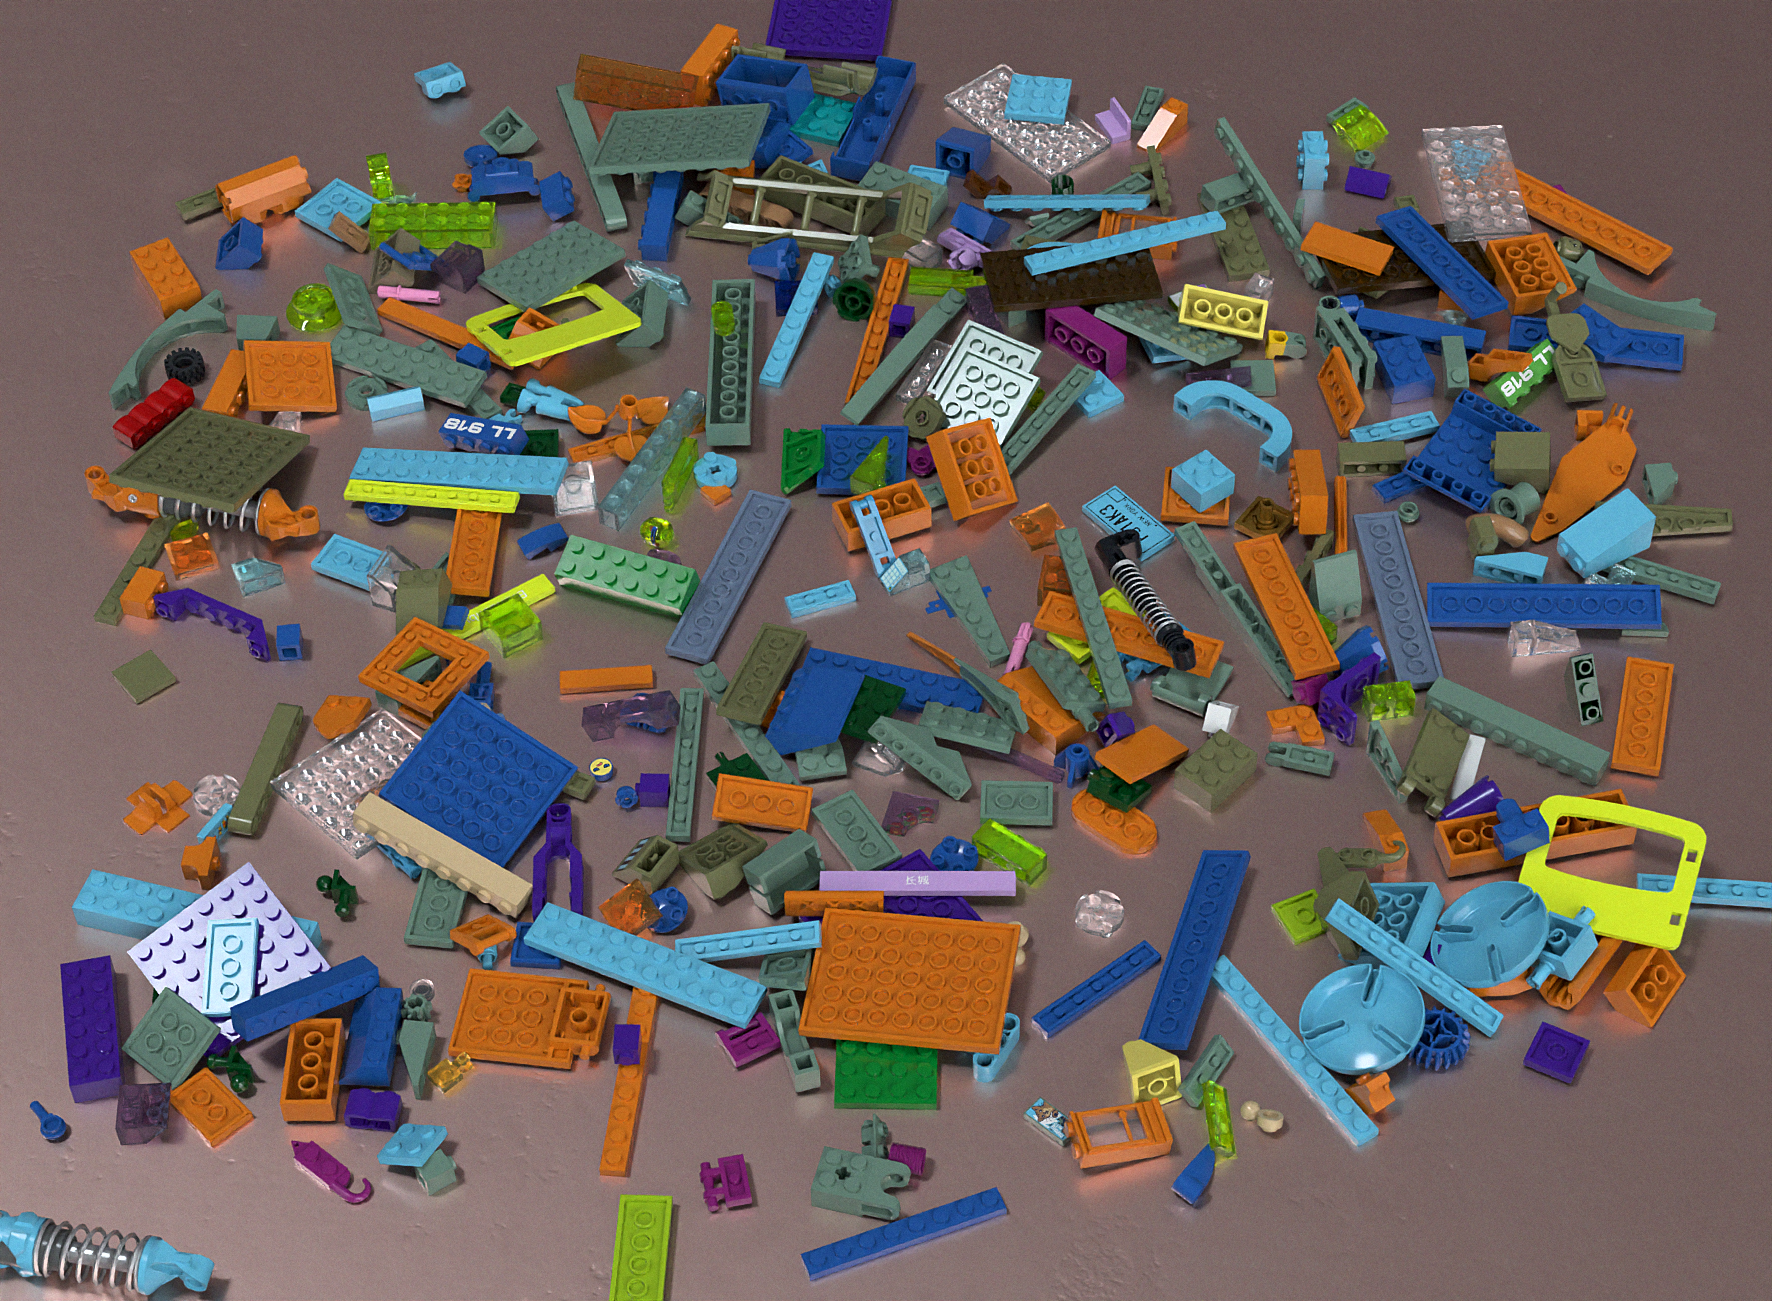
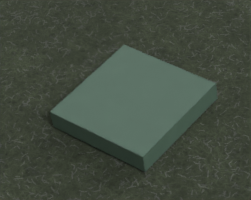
M1230 360L1232 384L1241 387L1254 396H1276L1273 360Z

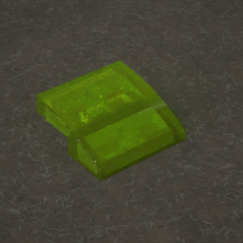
M1362 104L1331 123L1342 140L1347 138L1356 153L1366 149L1389 134L1378 118Z

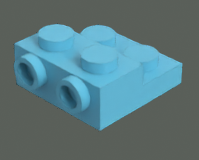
M451 62L414 73L415 81L422 86L423 93L432 99L439 98L446 92H457L461 87L466 86L462 70Z

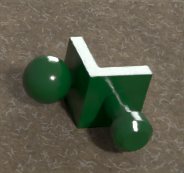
M334 869L333 879L327 875L320 876L317 879L316 888L319 892H332L334 904H338L335 906L334 911L337 916H348L350 911L348 904L359 903L356 886H351L340 875L339 870Z
M231 1046L228 1058L218 1057L217 1054H210L208 1056L207 1066L209 1069H216V1067L226 1068L230 1087L234 1092L243 1093L248 1089L249 1083L255 1082L252 1065L248 1064L240 1055L237 1046Z

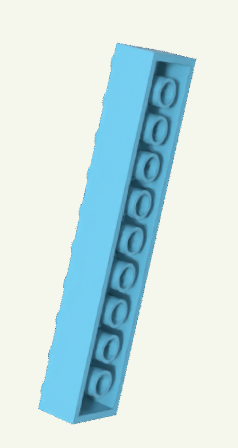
M92 869L72 909L78 925L144 940L203 895ZM292 916L316 949H318L322 941L318 922Z

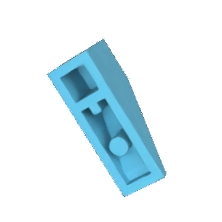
M1529 552L1477 556L1475 558L1473 575L1503 583L1542 584L1548 557Z

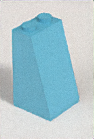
M1627 488L1560 533L1556 550L1561 557H1564L1570 563L1574 571L1578 572L1583 578H1586L1649 548L1656 516Z

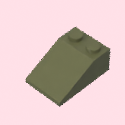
M443 568L400 571L396 588V636L414 617L440 629L443 628L452 589V582Z

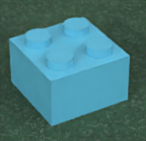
M1208 450L1202 451L1172 469L1171 488L1199 513L1234 493L1235 474Z

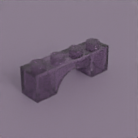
M667 690L583 707L581 726L592 742L614 738L615 730L619 726L630 722L645 723L656 729L679 725L681 706L671 691Z

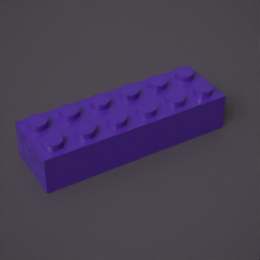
M111 956L60 964L68 1078L74 1102L79 1103L126 1094L116 972Z

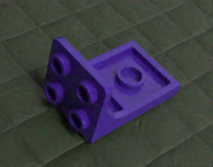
M1375 652L1368 657L1362 658L1351 669H1346L1335 680L1329 681L1320 691L1317 719L1323 727H1327L1340 741L1345 742L1347 745L1354 743L1357 722L1356 713L1349 707L1377 688L1381 657Z

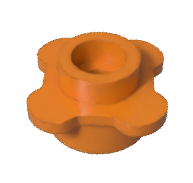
M456 174L452 187L459 192H468L469 186L472 184V175Z

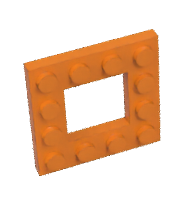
M414 617L358 675L360 683L434 718L490 657L488 651ZM420 646L452 661L428 688L396 673Z

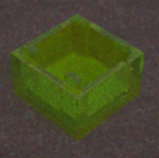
M518 593L478 613L482 633L504 659L543 640L541 620Z

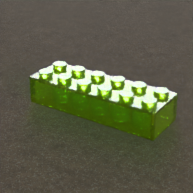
M496 202L372 204L368 231L371 250H375L400 228L419 239L420 245L427 249L495 248L498 225Z

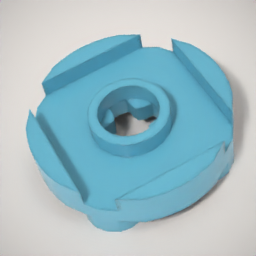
M714 452L705 453L704 457L698 460L693 468L694 479H696L697 485L701 488L704 486L717 487L723 485L730 487L736 482L738 477L736 460Z

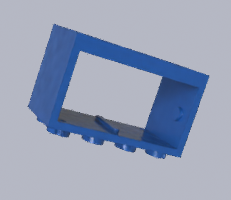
M737 54L716 81L722 106L770 103L771 111L767 121L790 123L791 125L796 123L815 97L808 65Z

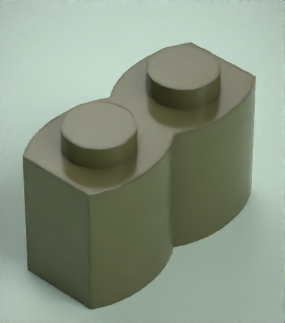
M1490 516L1474 517L1469 525L1471 534L1467 538V547L1473 563H1475L1477 556L1496 555L1494 550L1498 545V537Z

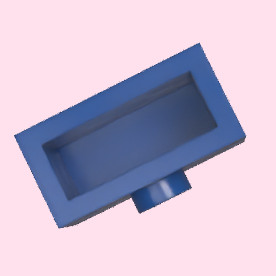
M559 171L539 181L543 210L553 221L574 211L573 202L575 198L571 190L573 184L569 177H565Z

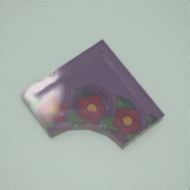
M893 791L881 827L887 834L905 837L908 830L915 825L934 823L939 800Z

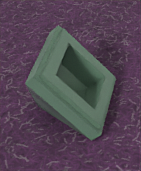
M1049 213L1030 216L1025 220V223L1035 228L1048 220L1050 217Z

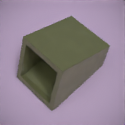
M1496 432V440H1491V454H1495V459H1490V472H1494L1495 481L1513 486L1519 482H1526L1532 485L1537 492L1547 494L1550 488V432Z

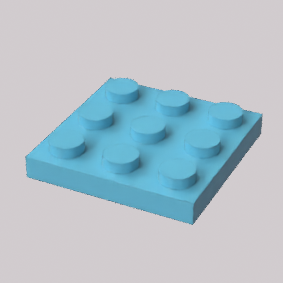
M1013 74L1004 119L1064 125L1072 79Z
M336 178L295 210V215L298 219L341 242L343 240L328 229L337 212L340 211L358 226H361L379 212L383 206L381 201Z

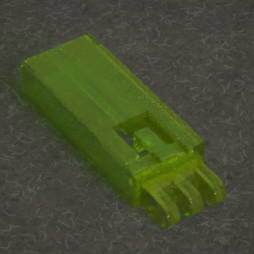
M911 267L908 294L944 297L953 288L966 298L985 297L986 281L985 277L973 276L974 270Z
M683 437L661 482L665 512H671L675 504H677L693 472L694 465L699 459L697 439Z

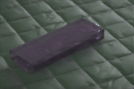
M1251 366L1187 373L1186 386L1199 381L1218 380L1232 383L1241 388L1251 387Z

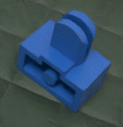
M1508 798L1501 800L1496 805V816L1500 824L1493 826L1494 844L1504 861L1550 843L1549 826L1538 808L1523 814L1514 799Z

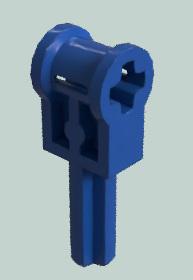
M486 661L477 672L476 683H470L468 696L477 702L487 703L493 711L495 691L494 684L490 683L492 663Z

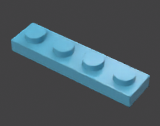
M1427 411L1350 429L1349 436L1352 442L1401 441L1435 433L1440 428V425L1433 412Z

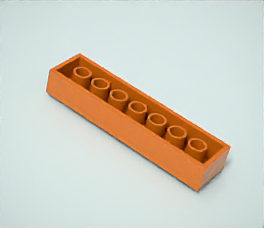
M1622 789L1578 796L1629 806ZM1542 803L1522 806L1520 809L1525 814L1537 808L1539 810ZM1496 811L1436 822L1433 841L1448 878L1524 864L1526 853L1504 861L1494 844L1493 826L1500 824ZM1562 816L1557 820L1547 859L1634 844L1637 828L1594 819Z

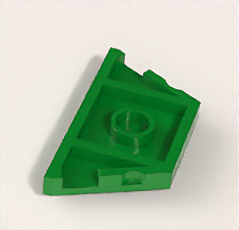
M790 428L784 429L781 491L784 495L791 492L824 467L825 434L822 430L799 429L798 432H792Z

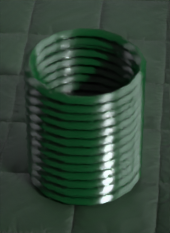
M1068 175L1054 177L1051 182V195H1074L1073 179Z

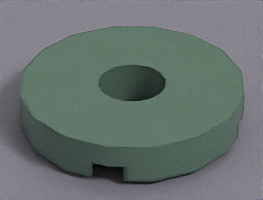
M360 376L348 383L345 391V399L348 405L356 410L369 411L367 397L388 393L384 380L373 376L374 378ZM365 391H370L369 394H362Z

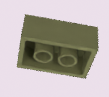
M1220 729L1175 769L1174 788L1211 813L1256 772L1258 753Z

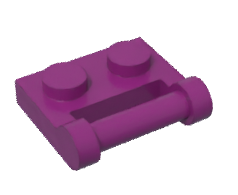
M761 1012L753 1015L746 1029L734 1026L725 1031L721 1029L715 1032L718 1043L724 1048L736 1068L781 1047L779 1038ZM755 1027H758L757 1029H754V1030H752V1031H750V1032H748V1033H746V1034H744V1035H742V1036H740V1037H738V1038H735V1039H733V1040L730 1041V1039H732V1038H734V1037H736V1036H738V1035H740V1034H742V1033H744V1032H746V1031H748V1030H751V1029H753V1028H755Z

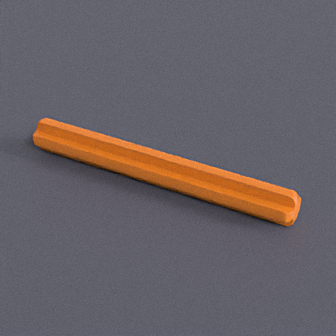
M1336 476L1334 478L1335 554L1347 552V490L1345 476Z

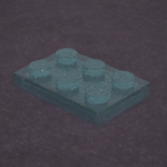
M626 260L624 267L635 286L640 287L648 280H651L669 293L668 299L688 306L691 297L679 276L675 274L668 275L657 267L650 268L639 260Z

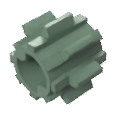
M411 994L409 998L406 997L402 1001V1018L428 1022L431 1019L432 1003L426 1000L425 995Z

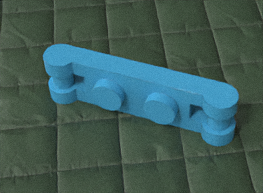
M870 494L865 496L863 500L850 502L849 505L871 559L874 573L877 578H880L896 561V557L875 501ZM868 508L870 514L863 516L862 509ZM886 557L887 563L882 565L880 558Z

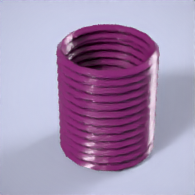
M893 1142L888 1160L906 1164L911 1170V1174H919L920 1176L924 1169L926 1149Z

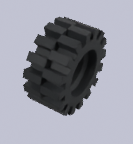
M185 347L183 351L182 348H178V352L175 350L171 351L172 355L168 354L166 356L167 359L164 360L168 380L176 378L188 386L190 382L194 385L195 380L199 382L201 377L205 375L203 357L194 348L191 351L189 347ZM189 365V367L187 368H180L182 366Z

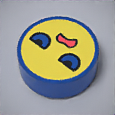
M606 758L593 760L589 765L590 776L595 777L596 781L610 779L613 775L612 762Z

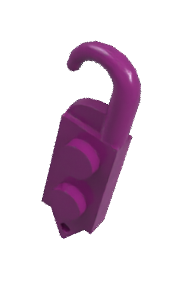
M311 1140L309 1143L291 1141L295 1154L293 1157L294 1162L327 1189L334 1191L350 1203L361 1202L369 1196L371 1192L370 1182L363 1178L364 1190L358 1194L352 1193L346 1188L351 1178L348 1168Z

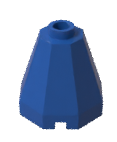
M781 238L753 249L751 254L748 255L749 267H751L752 271L782 281H796L800 271V264L796 265V258H800L796 239Z
M1365 625L1357 629L1334 651L1340 662V670L1332 671L1334 675L1338 674L1341 676L1346 669H1351L1362 658L1368 657L1374 652L1381 657L1379 673L1389 669V666L1385 664L1388 660L1378 637L1372 638L1369 634L1374 632L1370 626Z

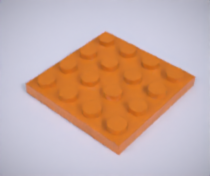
M244 340L243 349L249 411L336 412L337 403L330 342Z

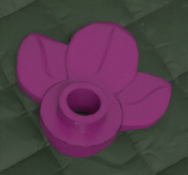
M926 445L919 451L911 447L907 448V461L911 464L913 473L927 475L933 469H936L929 445Z

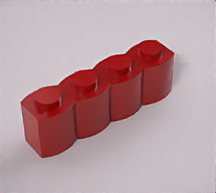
M176 378L169 379L159 390L151 393L144 402L136 405L128 415L116 421L112 427L115 438L133 449L140 447L147 441L149 436L161 431L164 424L176 419L179 412L192 406L195 401L193 388Z

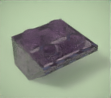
M171 1082L119 1086L115 1130L120 1145L147 1144L168 1129Z

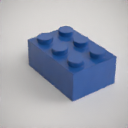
M1414 334L1373 342L1372 350L1377 355L1375 370L1392 405L1433 397L1436 378Z

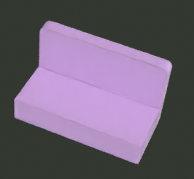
M1115 97L1110 98V110L1095 114V121L1113 145L1130 139L1131 120Z

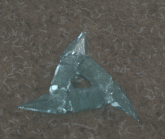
M417 192L409 197L407 195H395V197L383 198L380 201L389 202L394 212L405 218L404 211L415 200Z
M1457 310L1432 312L1443 316L1446 323L1458 326L1463 325L1469 319L1465 312L1462 313V311Z

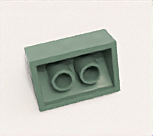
M648 280L622 300V304L641 318L642 324L638 328L617 334L616 345L618 347L649 348L663 338L669 293L653 281Z

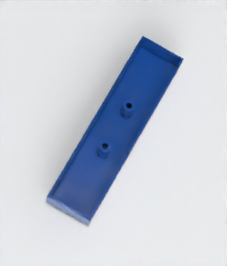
M884 56L877 57L876 68H878L874 84L870 91L863 96L861 102L860 96L858 97L852 110L853 120L836 156L832 152L830 157L832 176L861 181L875 161H880L916 82L915 62Z

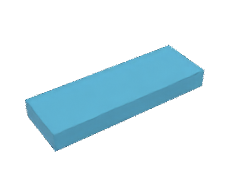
M846 580L784 597V601L791 618L854 602L856 601V594L850 581Z

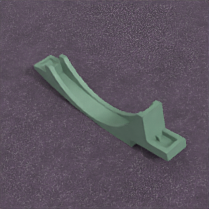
M1588 250L1577 263L1560 256L1575 286L1585 291V298L1618 311L1656 322L1712 331L1714 328L1717 313L1699 306L1702 301L1701 299L1692 298L1677 302H1659L1642 299L1622 291L1609 282L1599 270L1593 251Z
M213 290L186 312L181 309L177 310L154 330L136 350L108 393L114 410L130 398L135 401L141 399L139 382L142 371L148 361L162 348L188 336L203 333H224L228 330L225 314L220 312L225 308L221 291Z

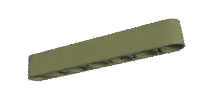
M278 703L230 813L228 819L229 832L252 836L256 833L303 719L302 706Z

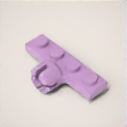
M953 228L947 229L937 237L939 244L953 251L949 255L951 258L948 263L953 272L957 271V274H965L977 266L982 268L980 253L992 251Z

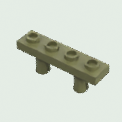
M1155 145L1147 146L1148 162L1130 165L1131 175L1139 172L1142 175L1150 174V176H1153L1155 187L1151 190L1136 192V194H1150V203H1159L1161 215L1170 214L1168 206L1172 205L1170 193L1166 194L1169 191L1167 179H1162L1166 178L1164 166H1159L1163 164L1161 153H1156Z

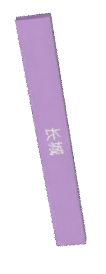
M820 871L819 891H884V896H1016L1015 871Z

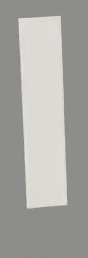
M1470 734L1459 762L1449 799L1455 800L1474 784L1486 738Z

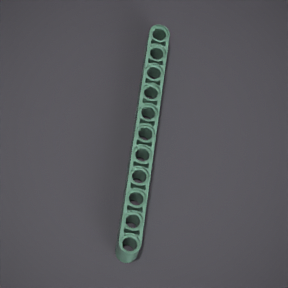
M572 82L556 86L557 98L607 232L627 228L626 215L611 175L598 176L590 175L588 167L599 143L577 84Z

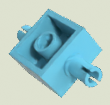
M1582 906L1574 919L1549 911L1550 923L1546 944L1539 957L1531 965L1535 969L1526 978V982L1532 988L1540 989L1550 974L1571 981L1594 952L1598 943L1591 926L1588 925L1595 917L1592 909Z

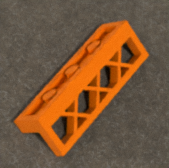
M786 891L784 893L785 916H824L825 907L884 913V891Z

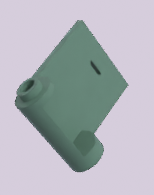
M1217 661L1210 679L1171 667L1166 676L1160 675L1158 678L1153 679L1150 690L1155 698L1205 717L1208 704L1216 700L1234 667Z

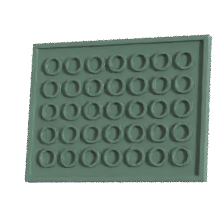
M770 103L614 112L588 167L590 175L605 176L607 174L624 175L635 172L637 174H644L654 171L664 173L673 170L683 172L692 169L703 171L711 168L723 170L730 167L738 169L749 167L771 111Z

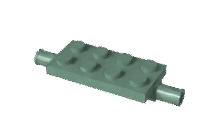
M1031 641L1025 656L1062 708L1068 709L1075 719L1080 720L1086 731H1096L1099 727V722L1092 713L1103 712L1106 706L1100 694L1095 690L1089 679L1086 678L1067 651L1062 649L1047 650L1042 646L1041 642Z

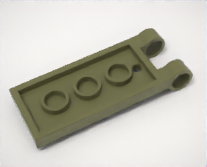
M1432 708L1426 715L1395 789L1406 797L1416 787L1429 797L1424 811L1433 817L1438 816L1445 806L1444 799L1470 734Z

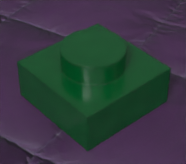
M509 382L500 395V403L517 407L520 394L526 387Z

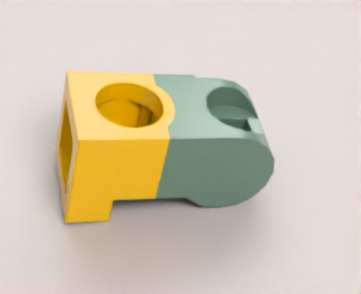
M1268 330L1265 342V359H1274L1275 355L1299 359L1306 355V338L1304 335Z

